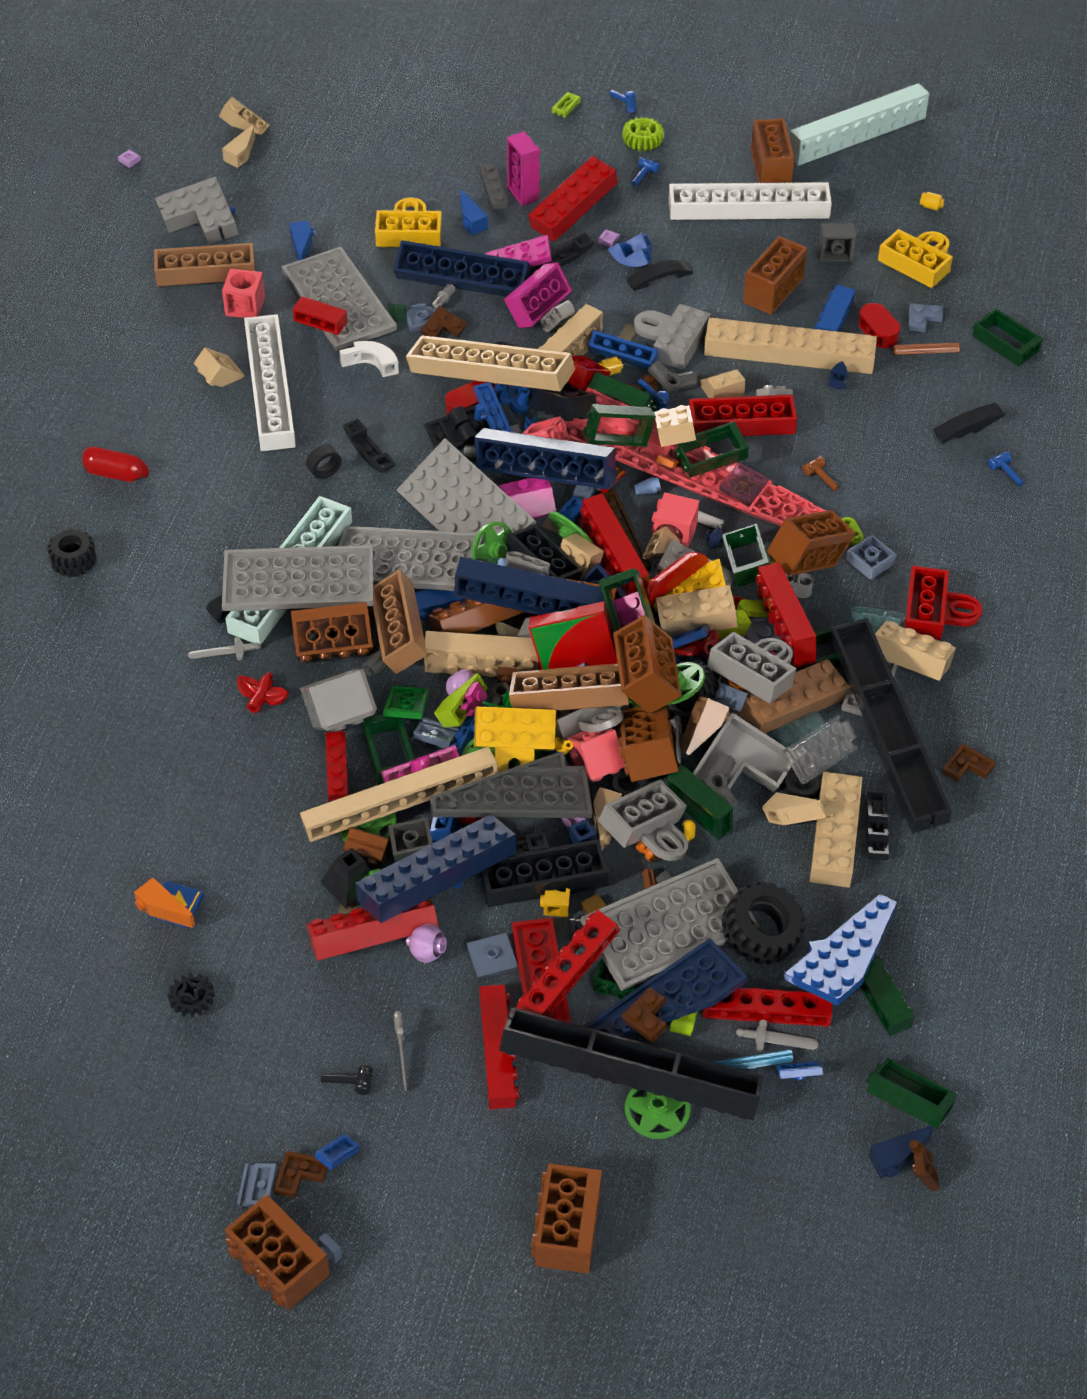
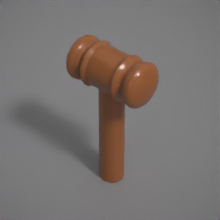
M818 456L802 466V471L806 476H810L815 472L833 491L839 489V486L822 470L826 466L823 457Z

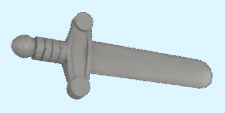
M235 637V645L192 651L188 653V657L195 659L236 653L237 660H242L245 651L258 650L261 648V644L257 642L243 644L240 637Z
M676 715L673 719H670L676 739V758L678 763L681 764V717Z
M396 1011L394 1013L396 1040L400 1048L404 1088L407 1091L408 1085L403 1041L405 1039L403 1036L402 1013Z
M766 1020L760 1021L757 1030L742 1028L736 1030V1034L740 1037L755 1039L758 1052L764 1050L765 1042L811 1050L819 1046L818 1041L813 1038L767 1031Z

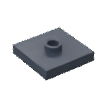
M506 933L466 943L478 981L518 971V965Z

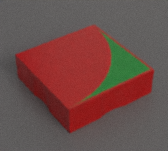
M605 601L580 606L569 611L552 612L530 617L528 628L541 670L578 667L583 663H586L587 666L618 664L611 629L612 625Z

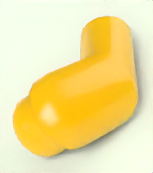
M559 737L555 738L556 751L567 754L572 749L573 743L570 740L564 741L563 738L561 740Z

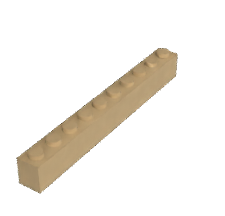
M489 747L300 812L303 827L309 841L313 842L429 801L433 795L497 774V763Z

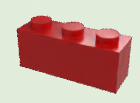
M302 296L292 308L295 322L335 335H339L348 323L347 310Z

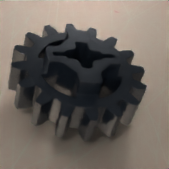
M189 973L188 978L181 975V981L174 980L175 986L169 987L170 993H168L171 1008L174 1007L175 1013L181 1011L183 1017L187 1013L194 1017L196 1012L202 1015L201 1010L208 1011V1004L214 1003L213 997H215L213 984L212 982L209 983L207 977L201 979V974L198 973L196 977H193V974Z

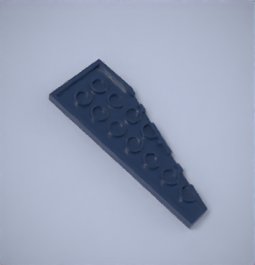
M709 938L583 1027L620 1037H627L638 1032L623 1022L621 1015L649 987L666 1000L664 1006L655 1014L656 1017L666 1023L716 1005L746 984L748 977Z

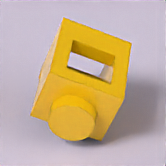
M566 889V892L545 890V895L540 897V907H544V915L568 917L570 889Z

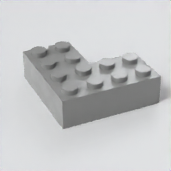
M216 176L155 197L168 233L199 223L208 245L222 241L219 227L222 228L225 239L239 235L235 220Z
M731 713L692 773L702 781L710 773L719 755L725 753L732 756L736 762L727 778L729 789L739 774L743 772L774 792L780 786L798 755L742 718Z

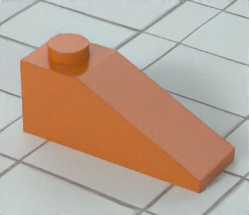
M154 878L134 892L135 905L140 911L144 910L149 916L193 928L195 926L193 914Z

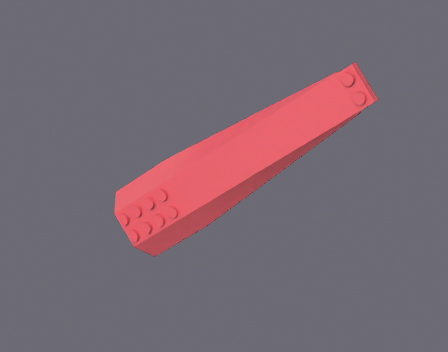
M589 387L586 389V392L596 395V404L628 406ZM601 417L597 433L635 435L640 419ZM574 418L573 421H564L562 419L572 441L589 444L583 435V429L588 419ZM656 419L647 447L600 445L615 448V461L778 526L783 524L785 518L826 511L780 485H773L771 480L765 477H758L756 472L743 469L741 464L737 462L689 478L687 472L682 470L680 459H677L674 454L676 444L661 447ZM706 445L685 452L691 464L718 456ZM658 455H666L679 461V464L676 468H669L657 463L656 460ZM748 473L749 481L759 485L750 489L749 498L743 492L732 494L736 485L731 479L741 480Z

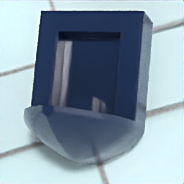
M843 361L837 363L829 375L828 385L835 389H845L847 384V367Z

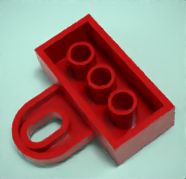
M912 565L904 628H911L916 633L932 636L935 640H941L944 624L961 627L972 626L980 620L982 606L973 596L947 592L949 570ZM955 608L969 609L973 612H960L955 610Z

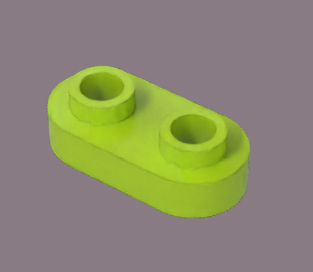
M844 517L842 520L855 532L854 536L856 537H853L848 545L852 548L864 540V535L853 518Z

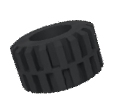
M69 528V530L64 529L61 530V533L57 532L55 537H51L50 542H48L47 549L51 566L55 572H60L62 576L72 577V575H75L76 577L79 574H85L96 563L97 556L92 536L87 534L86 531H81V529L73 530V528Z
M699 660L688 662L696 663L703 669L705 680L702 687L693 696L675 704L678 709L684 712L693 711L698 696L711 700L716 696L718 681L707 665ZM681 668V669H678V670H679V671H684V670L687 669V668ZM699 672L693 678V680L697 682L699 681L700 677Z

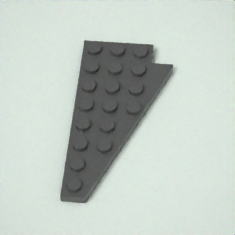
M558 752L431 796L430 800L432 817H486L492 814L494 817L591 818L593 814L585 766H566L564 752Z

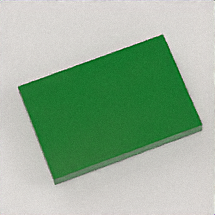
M392 686L383 709V716L422 719L430 689Z

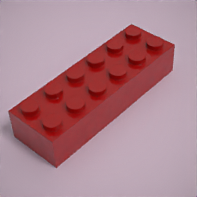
M591 156L528 214L531 228L543 236L548 235L549 239L555 242L618 183L616 169Z
M793 395L689 399L695 434L734 421L742 436L795 434L797 415Z
M603 493L583 499L579 523L581 528L585 529L592 543L604 551L602 556L603 567L609 570L612 575L632 568L640 571L646 591L650 575ZM635 581L622 585L628 595L638 592Z
M780 562L758 567V575H756V582L759 586V589H756L757 597L759 600H762L764 612H768V620L770 624L774 625L775 635L779 636L781 641H784L791 647L793 651L791 659L793 667L797 668L816 663V635Z
M427 899L383 923H380L366 909L356 908L351 910V913H338L328 919L312 920L309 924H306L311 949L318 961L411 936L415 928L427 923L438 927L434 904L430 899Z

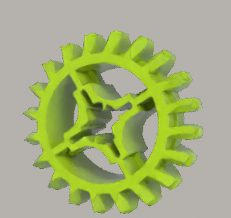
M635 117L634 120L630 119L629 122H626L623 127L622 138L624 144L628 145L629 148L632 147L633 150L651 151L652 148L656 149L663 142L664 130L662 124L654 121L653 118L641 117L638 119Z

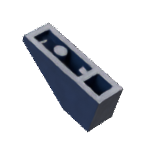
M928 1126L871 1145L869 1157L879 1177H893L897 1175L915 1155L911 1151L910 1142L912 1140L920 1141L925 1146L931 1139L933 1127Z

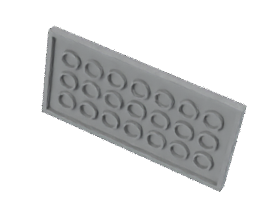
M342 247L282 266V272L300 298L302 296L347 310L348 323L339 335L323 331L336 351L353 346L354 342L367 341L397 330V324Z
M445 438L397 489L439 531L478 533L486 524L497 521L509 526L512 532H516L537 523ZM493 526L497 534L504 529L500 526ZM478 558L479 561L485 562V559Z
M346 526L338 546L373 545V586L400 569L413 582V586L416 589L454 591L455 573L460 557L472 558V548L477 533ZM484 534L481 537L478 546L484 543Z
M373 545L224 550L222 611L321 608L367 602V606H373Z
M719 858L598 909L614 921L621 930L601 954L603 961L621 991L654 977L709 938L718 947L727 944L729 939L724 937L723 930L725 928L722 927L723 912L730 900L738 892V889ZM596 911L581 917L580 921L583 926L586 924L588 916ZM748 911L750 922L758 930L760 927L752 912ZM592 932L590 938L597 937L599 932Z

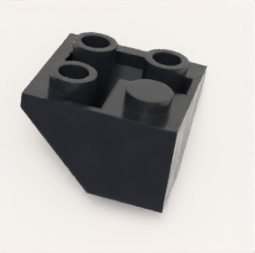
M351 848L335 859L321 880V884L347 909L358 901L356 882L369 875L370 869L364 859Z

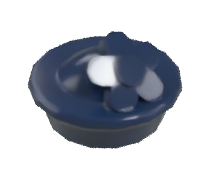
M718 526L715 527L713 532L709 530L705 535L706 541H710L709 547H717L719 542L723 541V538H721L723 530Z

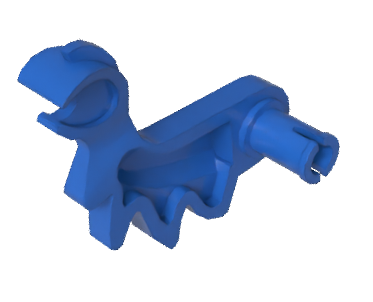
M499 383L495 385L494 392L495 394L500 393L499 403L501 405H509L518 414L529 412L528 396L530 390L527 387Z

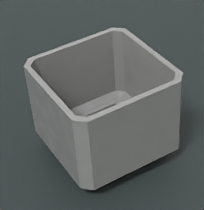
M364 669L350 670L300 688L312 726L318 730L339 731L346 728V724L356 725L362 723L364 718L374 715L377 709Z

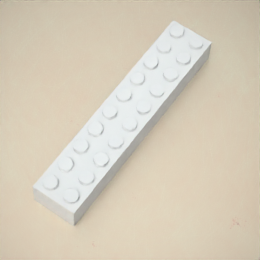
M829 183L670 184V220L830 218L831 197Z
M278 314L244 318L261 451L295 448L294 428Z

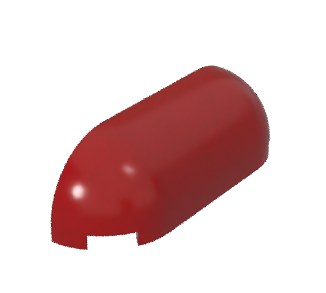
M88 447L82 455L83 466L88 473L134 482V479L145 478L149 474L147 465L134 455L98 447Z
M699 552L686 553L652 578L646 589L649 604L652 606L656 603L657 597L665 596L709 562L708 558Z

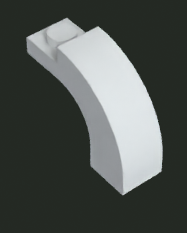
M372 341L354 342V347L339 350L342 367L358 363H370L380 370L382 377L399 374L397 357L390 348L383 344Z

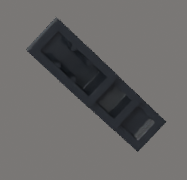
M994 402L962 413L935 427L933 431L942 444L955 436L960 439L971 431L979 432L1005 416V413Z
M867 792L868 859L888 860L887 793Z

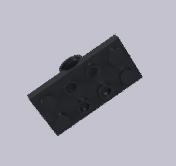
M476 405L466 409L463 406H459L451 410L447 416L425 423L424 428L435 448L445 438L458 449L475 443V436L483 428L490 429L486 419L479 421L474 419Z

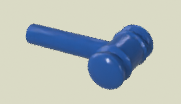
M614 90L609 92L610 96L626 103V111L628 113H633L637 110L635 92L628 91L625 93V96Z
M641 157L638 166L642 167V169L631 182L632 186H637L648 171L657 173L660 164Z
M642 378L637 381V384L657 401L658 411L668 409L669 394L666 391L658 393Z
M1005 451L988 460V466L991 470L1001 467L1019 487L1024 484V481L1007 464L1012 461L1010 453Z

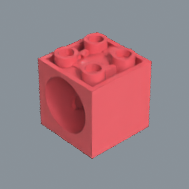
M238 269L229 270L222 289L225 316L239 318L259 316L265 300L262 272Z
M561 416L533 423L522 433L572 441Z
M664 492L662 499L658 500L657 512L654 511L652 516L654 524L651 534L653 535L654 532L666 526L681 540L680 543L689 548L698 523L699 500Z
M609 728L593 733L582 731L565 738V740H570L573 743V747L569 751L573 766H585L587 779L592 782L603 779L604 775L616 774L624 767V758H621L620 744L614 729Z

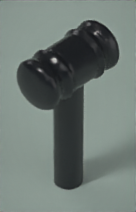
M361 1065L358 1068L357 1075L321 1074L320 1081L321 1083L355 1084V1092L357 1094L367 1095L370 1092L373 1069L368 1065Z

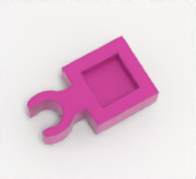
M479 682L472 683L464 696L467 702L461 706V710H468L465 716H473L475 708L482 707V702L488 697Z

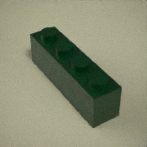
M875 955L870 963L868 973L864 976L860 989L887 1034L891 1036L911 1028L915 1015L913 1009L907 1006L901 990H898L894 985L892 975L886 972L882 959Z

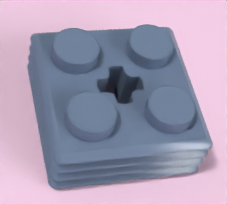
M874 535L867 537L847 550L848 553L846 555V560L869 579H873L894 565L897 554Z

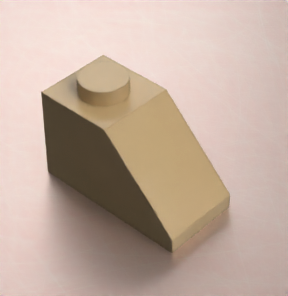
M665 526L653 533L642 557L644 559H662L671 540L673 539L679 543L681 540Z

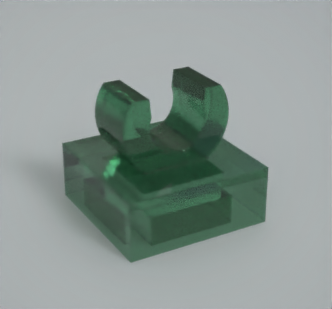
M389 304L388 313L395 322H406L407 305Z

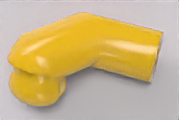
M684 820L682 826H684L683 835L689 842L695 838L696 825L692 820Z

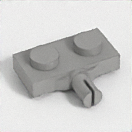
M764 385V389H756L757 396L793 395V389H786V386H775L774 388V385Z

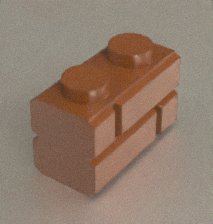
M351 827L343 851L346 852L353 848L363 859H367L366 863L377 866L378 863L384 865L391 841L388 838Z

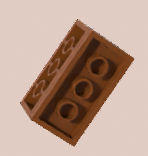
M785 119L753 120L750 151L758 183H792L794 154Z
M778 236L746 271L743 303L772 315L804 279L808 248Z
M833 510L785 518L766 553L774 562H780L784 572L789 576L835 567L854 537L855 532Z
M367 602L291 611L296 658L301 660V663L312 662V658H320V661L330 660L331 656L337 655L339 658H347L353 653H357V656L369 655V652L372 651L373 646ZM352 629L356 633H354L353 636H350L349 634H346L348 630ZM330 632H334V634H337L333 639H331L327 635H329ZM311 634L318 636L315 641L308 639Z
M646 615L641 616L613 633L621 691L649 714L681 697L673 641L667 633Z
M667 705L651 714L640 706L621 710L624 719L618 724L619 751L621 758H624L625 773L630 775L631 781L634 782L678 772L675 737Z
M548 1163L547 1172H542L541 1192H539V1207L535 1217V1233H533L531 1243V1257L535 1258V1266L589 1274L601 1193L602 1170Z
M267 1194L224 1229L229 1255L235 1261L239 1259L243 1264L242 1267L249 1276L253 1274L258 1279V1285L264 1291L268 1290L272 1294L274 1302L279 1307L283 1305L288 1311L330 1275L327 1254Z

